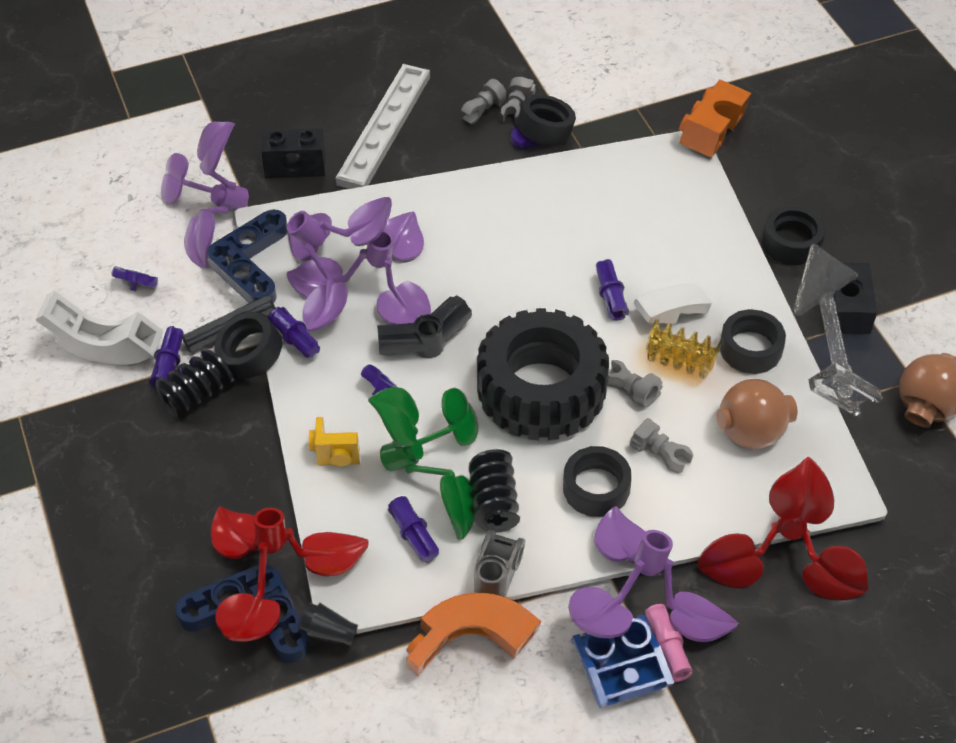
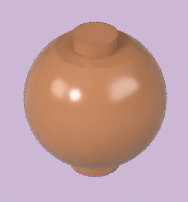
M948 353L927 354L916 358L905 368L900 378L899 393L904 406L907 408L904 416L909 422L922 428H929L933 421L942 422L956 416L955 356Z
M748 379L735 384L727 391L721 401L720 408L717 410L716 417L719 427L724 430L725 434L734 443L749 449H761L774 444L784 435L789 423L796 421L798 410L793 396L784 395L774 384L761 379Z

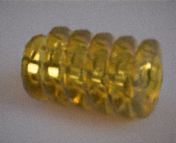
M655 319L646 345L648 361L654 362L660 355V363L663 366H667L673 359L675 370H680L686 363V372L690 375L699 367V376L705 379L714 368L721 347V339L715 347H712L711 336L709 335L700 343L698 342L697 331H694L689 339L685 338L684 327H681L675 335L672 334V323H668L662 331L659 330V319Z

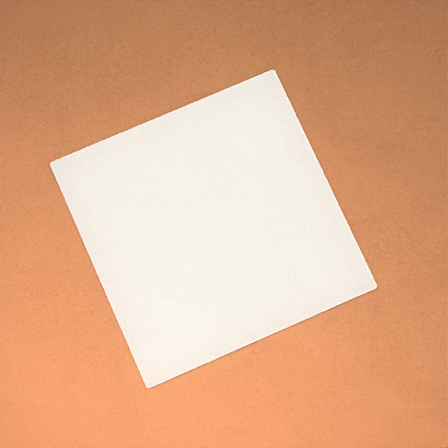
M678 131L238 208L235 211L237 228L261 213L275 209L282 211L286 215L287 224L295 213L305 211L309 215L325 213L331 217L332 226L348 229V219L356 209L370 201L382 197H390L392 199V207L389 219L414 211L424 238L423 250L416 258L408 261H398L392 257L391 268L395 287L406 281L420 286L428 296L431 313L450 296L454 297L456 295L464 299L472 310V317L444 342V349L437 357L423 358L416 352L379 355L377 325L391 324L380 317L377 311V299L382 292L389 291L390 289L387 285L385 267H373L367 259H364L350 280L344 282L347 286L348 297L345 307L339 316L324 328L316 331H307L318 342L320 346L319 353L315 354L313 358H306L293 344H287L282 337V349L279 358L266 373L301 548L303 549L302 542L307 536L320 532L343 533L369 540L368 548L358 562L341 575L320 576L311 573L306 568L313 604L318 605L321 602L350 622L358 624L356 634L419 621L430 609L444 600L462 594L475 593L474 568L487 531L478 527L474 522L466 537L461 540L457 539L440 492V479L443 475L420 472L407 474L405 468L393 472L385 469L380 459V449L382 445L391 443L393 439L387 432L376 409L368 402V399L373 396L372 393L375 390L372 384L361 376L362 369L368 364L377 367L397 387L405 389L414 399L419 412V420L415 425L418 429L417 440L449 425L443 415L441 401L444 392L450 388L460 389L466 395L468 402L476 413L479 429L477 438L472 444L460 446L452 431L449 434L423 444V457L416 465L450 469L455 473V477L464 475L470 482L468 466L474 456L492 449L506 450L511 453L513 457L512 466L514 467L513 477L516 480L515 490L518 494L516 501L519 504V511L516 514L520 516V522L510 530L496 532V535L517 540L520 537L525 539L526 542L521 563L514 573L505 598L510 600L627 576L635 568L636 563H630L628 559L622 562H614L604 557L597 550L594 544V535L603 517L588 516L577 512L568 504L563 494L564 467L569 457L578 450L589 446H604L613 449L627 460L631 468V489L626 504L619 510L644 531L659 530L672 539L673 547L668 559L674 562L673 565L698 560L700 554L709 544L728 534L739 533L748 535L753 540L755 548L760 547L770 532L772 523L778 521V515L773 511L769 503L771 486L781 475L796 467L806 457L812 458L825 473L832 487L835 499L833 513L825 522L816 525L807 523L810 536L885 519L887 509L716 153L711 158L680 144L683 132ZM287 232L285 237L253 256L250 260L274 281L277 295L274 303L275 307H285L297 321H302L305 324L303 308L306 298L297 293L287 279V272L297 268L305 261H300L293 255L289 232ZM330 232L323 245L319 246L316 254L318 257L331 258L342 267L343 276L360 255V250L366 249L367 245L355 246L351 242V236L345 237ZM246 237L242 239L240 242L242 244H251L255 242L256 239L253 237ZM605 259H610L613 262L618 281H621L625 287L623 294L629 309V315H625L626 318L618 321L609 318L605 300L599 295L601 284L596 271V263ZM681 284H698L712 302L708 314L693 313L687 315L680 313L676 324L661 323L659 325L648 323L634 304L637 297L646 293ZM536 308H546V312H555V309L565 311L566 316L572 317L575 315L584 321V326L589 324L598 332L597 337L603 339L607 347L606 353L609 355L610 373H616L612 370L611 360H619L625 364L631 374L635 373L643 378L647 374L653 373L660 377L661 381H663V388L660 390L661 395L649 407H644L633 400V394H629L624 388L607 385L603 408L587 427L582 428L579 426L577 433L568 437L566 434L559 435L557 440L548 441V437H539V441L529 440L528 435L521 434L518 437L509 433L508 427L500 428L493 422V416H487L482 409V402L479 401L477 394L478 348L481 341L486 338V333L494 325L499 327V321L509 315L513 318L516 317V313L519 311L536 312ZM747 309L762 310L773 315L782 323L786 332V340L782 358L777 366L763 373H744L732 368L723 359L719 350L723 324L732 314ZM743 332L733 336V340L747 350L761 351L772 346L765 336L758 333ZM259 333L260 342H261L263 333ZM532 364L515 372L519 378L539 385L555 384L570 377L563 369L550 364ZM748 379H761L774 384L784 395L793 396L797 404L798 414L796 421L789 423L786 432L777 442L761 449H749L739 446L725 434L724 430L717 423V410L720 408L724 395L735 384ZM316 417L324 418L326 433L358 432L360 464H349L347 466L317 465L316 452L309 451V430H315ZM647 418L660 426L659 435L664 433L669 437V442L672 441L677 444L686 445L692 450L693 458L691 463L681 456H675L676 459L685 465L681 473L671 470L665 459L661 456V453L656 454L651 450V445H648L640 452L630 445L629 442L634 435V431ZM589 469L577 475L576 484L584 491L593 494H605L617 488L618 480L608 471ZM406 496L419 518H423L427 522L426 529L439 548V555L431 562L421 561L410 543L401 538V529L387 510L388 504L395 498ZM777 533L771 544L789 541L790 539ZM489 578V579H486V580L493 581V580H496V579Z

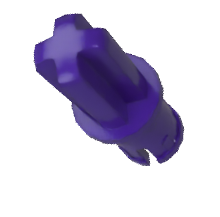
M610 259L598 261L596 263V271L601 284L599 295L605 300L609 318L614 321L626 318L625 315H629V309L623 294L624 284L618 281L613 262Z
M277 307L270 313L269 321L281 332L283 340L287 344H293L306 358H313L315 354L319 353L320 346L306 331V325L302 321H297L285 307Z
M169 326L166 329L161 349L156 350L154 354L156 361L149 383L154 388H156L155 382L157 379H167L168 372L175 370L176 366L181 362V357L178 354L184 335L181 328Z
M400 496L392 500L388 504L387 510L401 529V538L410 543L421 561L431 562L439 555V548L426 529L427 522L423 518H419L406 496Z

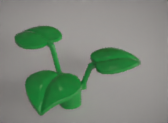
M391 387L379 391L370 397L368 402L376 409L387 432L393 439L391 443L382 445L380 449V459L383 466L390 472L405 468L407 474L420 472L443 475L440 479L442 500L457 539H464L475 522L469 480L464 475L455 477V473L450 469L419 466L416 464L423 457V444L449 434L452 431L460 446L472 444L477 438L479 429L473 407L460 389L450 388L446 390L442 396L441 406L443 415L449 425L417 440L418 429L415 425L419 420V412L409 392L399 387Z

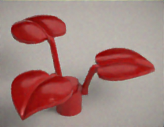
M806 457L796 467L781 475L771 486L769 503L773 511L778 515V521L772 523L770 532L758 549H755L754 542L748 535L739 533L728 534L709 544L700 554L697 562V567L702 573L724 586L731 588L748 587L757 582L763 573V563L759 556L766 552L775 535L780 533L790 540L803 538L808 555L813 562L804 568L802 577L807 587L816 595L830 600H849L859 597L869 590L867 567L863 558L856 551L846 546H831L824 549L820 556H818L814 550L810 538V530L807 529V523L816 525L825 522L833 513L835 499L828 478L810 457Z
M219 506L211 526V540L214 550L223 557L238 559L246 556L251 550L257 552L260 549L256 597L246 593H239L224 599L218 606L215 615L219 630L224 638L244 642L259 639L269 634L277 626L281 615L280 605L274 600L263 599L267 553L279 552L286 543V540H288L298 557L306 558L305 566L308 571L327 577L338 576L350 570L368 548L369 540L343 533L320 532L307 536L302 542V549L293 536V529H285L284 514L281 510L264 508L255 515L233 512Z

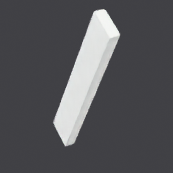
M406 64L402 65L335 178L337 186L352 189L369 185L429 81L430 70Z

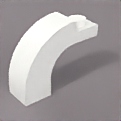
M55 290L46 295L35 319L57 335L54 343L62 349L93 362L113 365H131L153 357L163 333L161 328L140 312L117 321L99 319L85 313Z

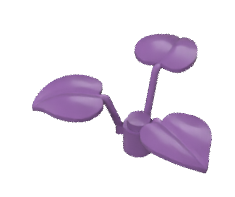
M211 122L207 124L201 133L197 148V157L201 161L200 169L205 175L212 176L221 184H216L212 188L185 180L189 166L188 160L183 154L174 153L167 160L166 174L161 185L162 199L168 204H174L179 199L183 185L211 193V201L217 207L201 209L198 217H192L188 223L184 238L185 251L189 259L203 268H209L207 250L212 244L215 218L213 214H227L228 210L236 211L238 208L246 207L249 198L246 188L236 186V183L228 181L215 172L235 125L232 122Z
M382 197L370 201L356 209L348 219V229L332 226L331 217L325 213L309 215L305 211H299L289 219L287 231L289 232L293 255L300 261L312 258L326 279V285L316 287L305 301L303 320L307 331L319 330L333 322L342 312L348 297L347 286L343 282L334 284L332 276L317 256L316 252L319 246L323 245L330 232L345 237L351 236V242L355 246H365L375 241L387 225L392 207V199L390 197Z
M414 211L389 219L382 234L375 241L368 244L366 249L360 250V255L343 276L342 267L331 258L319 257L332 276L334 284L348 282L364 259H367L373 267H385L387 285L390 290L379 295L377 311L380 317L387 323H414L419 316L431 314L430 301L420 286L409 281L403 282L397 287L393 283L392 257L398 261L412 260L421 254L424 247L423 234ZM309 259L297 268L287 272V279L291 286L306 299L316 287L326 285V279L313 259Z
M617 506L604 515L595 531V547L604 557L611 561L622 562L628 559L630 563H636L615 599L607 591L597 587H582L573 593L568 608L571 621L579 629L599 638H615L626 633L631 627L633 615L620 604L624 601L640 573L646 576H655L662 570H664L666 605L673 610L669 620L671 625L680 634L693 641L708 642L716 640L737 628L738 622L697 594L679 592L673 599L671 569L674 562L668 559L673 542L667 534L659 530L644 531L641 527L630 521Z

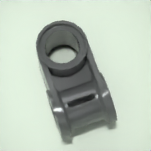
M489 529L487 531L474 568L475 593H489L503 597L507 595L514 573L517 571L522 560L525 539L519 537L517 540L496 535L495 530ZM493 578V579H496V580L490 581V580H486V579Z

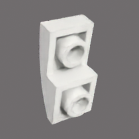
M681 284L646 293L637 297L634 304L648 323L659 325L661 323L676 324L680 313L687 315L693 313L708 314L712 302L698 284Z

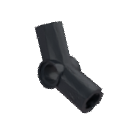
M456 295L454 297L450 296L431 314L419 316L414 323L377 325L379 355L416 352L423 358L437 357L444 349V342L472 317V310L464 299Z

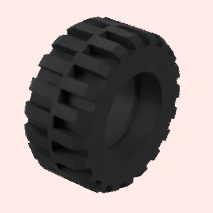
M536 308V312L529 313L527 310L517 312L516 317L512 318L509 315L499 321V327L494 325L486 333V338L481 341L478 348L477 394L486 415L489 417L493 416V422L500 428L508 427L509 433L518 437L521 434L528 435L529 440L539 441V437H548V441L557 440L559 435L566 434L568 437L577 433L579 426L582 428L587 427L602 410L607 392L609 355L606 353L607 347L603 339L597 337L598 332L589 324L584 326V321L575 315L572 317L566 316L565 311L555 309V312H546V308ZM532 364H550L563 369L570 377L555 384L539 385L519 378L515 372Z

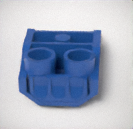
M645 614L633 618L631 627L619 637L599 638L587 633H583L582 637L580 634L572 636V644L575 645L583 663L599 708L653 693L674 684L661 646L651 631Z

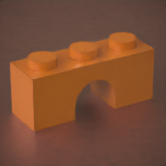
M719 79L713 88L708 87L702 101H696L691 114L684 116L679 130L683 132L679 143L712 158L723 144L727 129L733 130L743 118L751 93Z

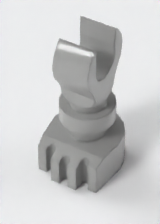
M514 77L511 80L508 88V103L501 108L502 123H504L507 115L513 114L515 115V126L517 125V118L525 98L535 94L536 84H533V80L524 77Z
M490 79L482 87V91L475 99L463 105L461 111L466 113V115L462 119L470 124H474L478 121L484 110L492 106L493 103L501 107L506 102L507 93L504 86L498 80Z
M611 360L612 370L616 373L608 372L607 385L624 388L626 392L631 395L633 394V400L644 407L652 405L661 395L660 390L663 388V381H661L660 377L650 373L642 378L635 373L631 374L622 361Z
M647 418L634 431V435L629 442L630 445L639 452L643 451L648 445H651V450L656 454L661 453V456L665 459L671 470L681 473L685 465L676 459L675 456H681L691 463L693 458L692 450L686 445L677 444L672 441L669 442V437L664 433L659 435L660 426Z

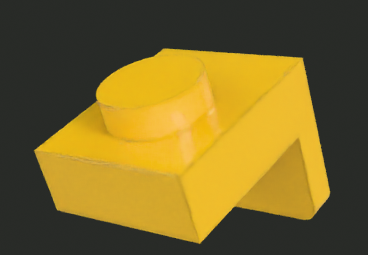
M316 417L315 430H309V451L316 452L317 465L347 466L349 464H360L358 432L326 433L324 418Z

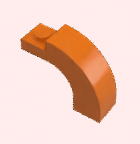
M468 593L454 596L437 604L421 618L420 628L427 635L423 636L420 633L407 647L406 652L409 655L406 657V666L418 676L447 643L465 635H479L488 638L514 659L538 632L541 621L522 605L503 596L489 593Z

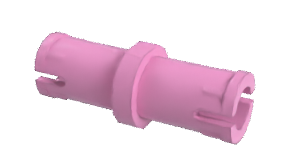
M664 604L650 606L645 610L647 622L661 646L673 681H683L691 676L692 668L683 650L682 644L684 641L682 635L671 625L669 614Z

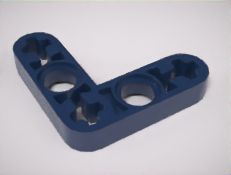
M275 209L265 211L214 242L207 250L210 267L248 303L265 295H269L273 303L277 299L274 281L250 258L287 235L286 215L282 211ZM246 237H253L256 239V241L251 244H242L240 242L242 239ZM225 257H228V258H229V262H230L229 264H228L227 260L225 259ZM240 270H246L250 272V274L244 278H236L234 276V274Z
M266 564L265 580L269 582L270 586L265 588L263 599L274 600L288 610L285 617L281 618L277 626L268 634V637L277 656L281 660L290 663L297 662L308 653L309 642L306 639V634L299 632L301 619L279 572L275 567ZM259 565L182 596L175 607L181 627L187 631H199L216 624L215 615L221 603L219 602V597L226 591H235L238 594L245 593L244 585H247L251 595L256 597ZM212 599L214 605V610L212 611L210 610V606L207 602V600ZM195 607L199 615L192 617L188 609ZM288 628L292 639L295 642L297 641L295 648H290L286 644L283 631Z

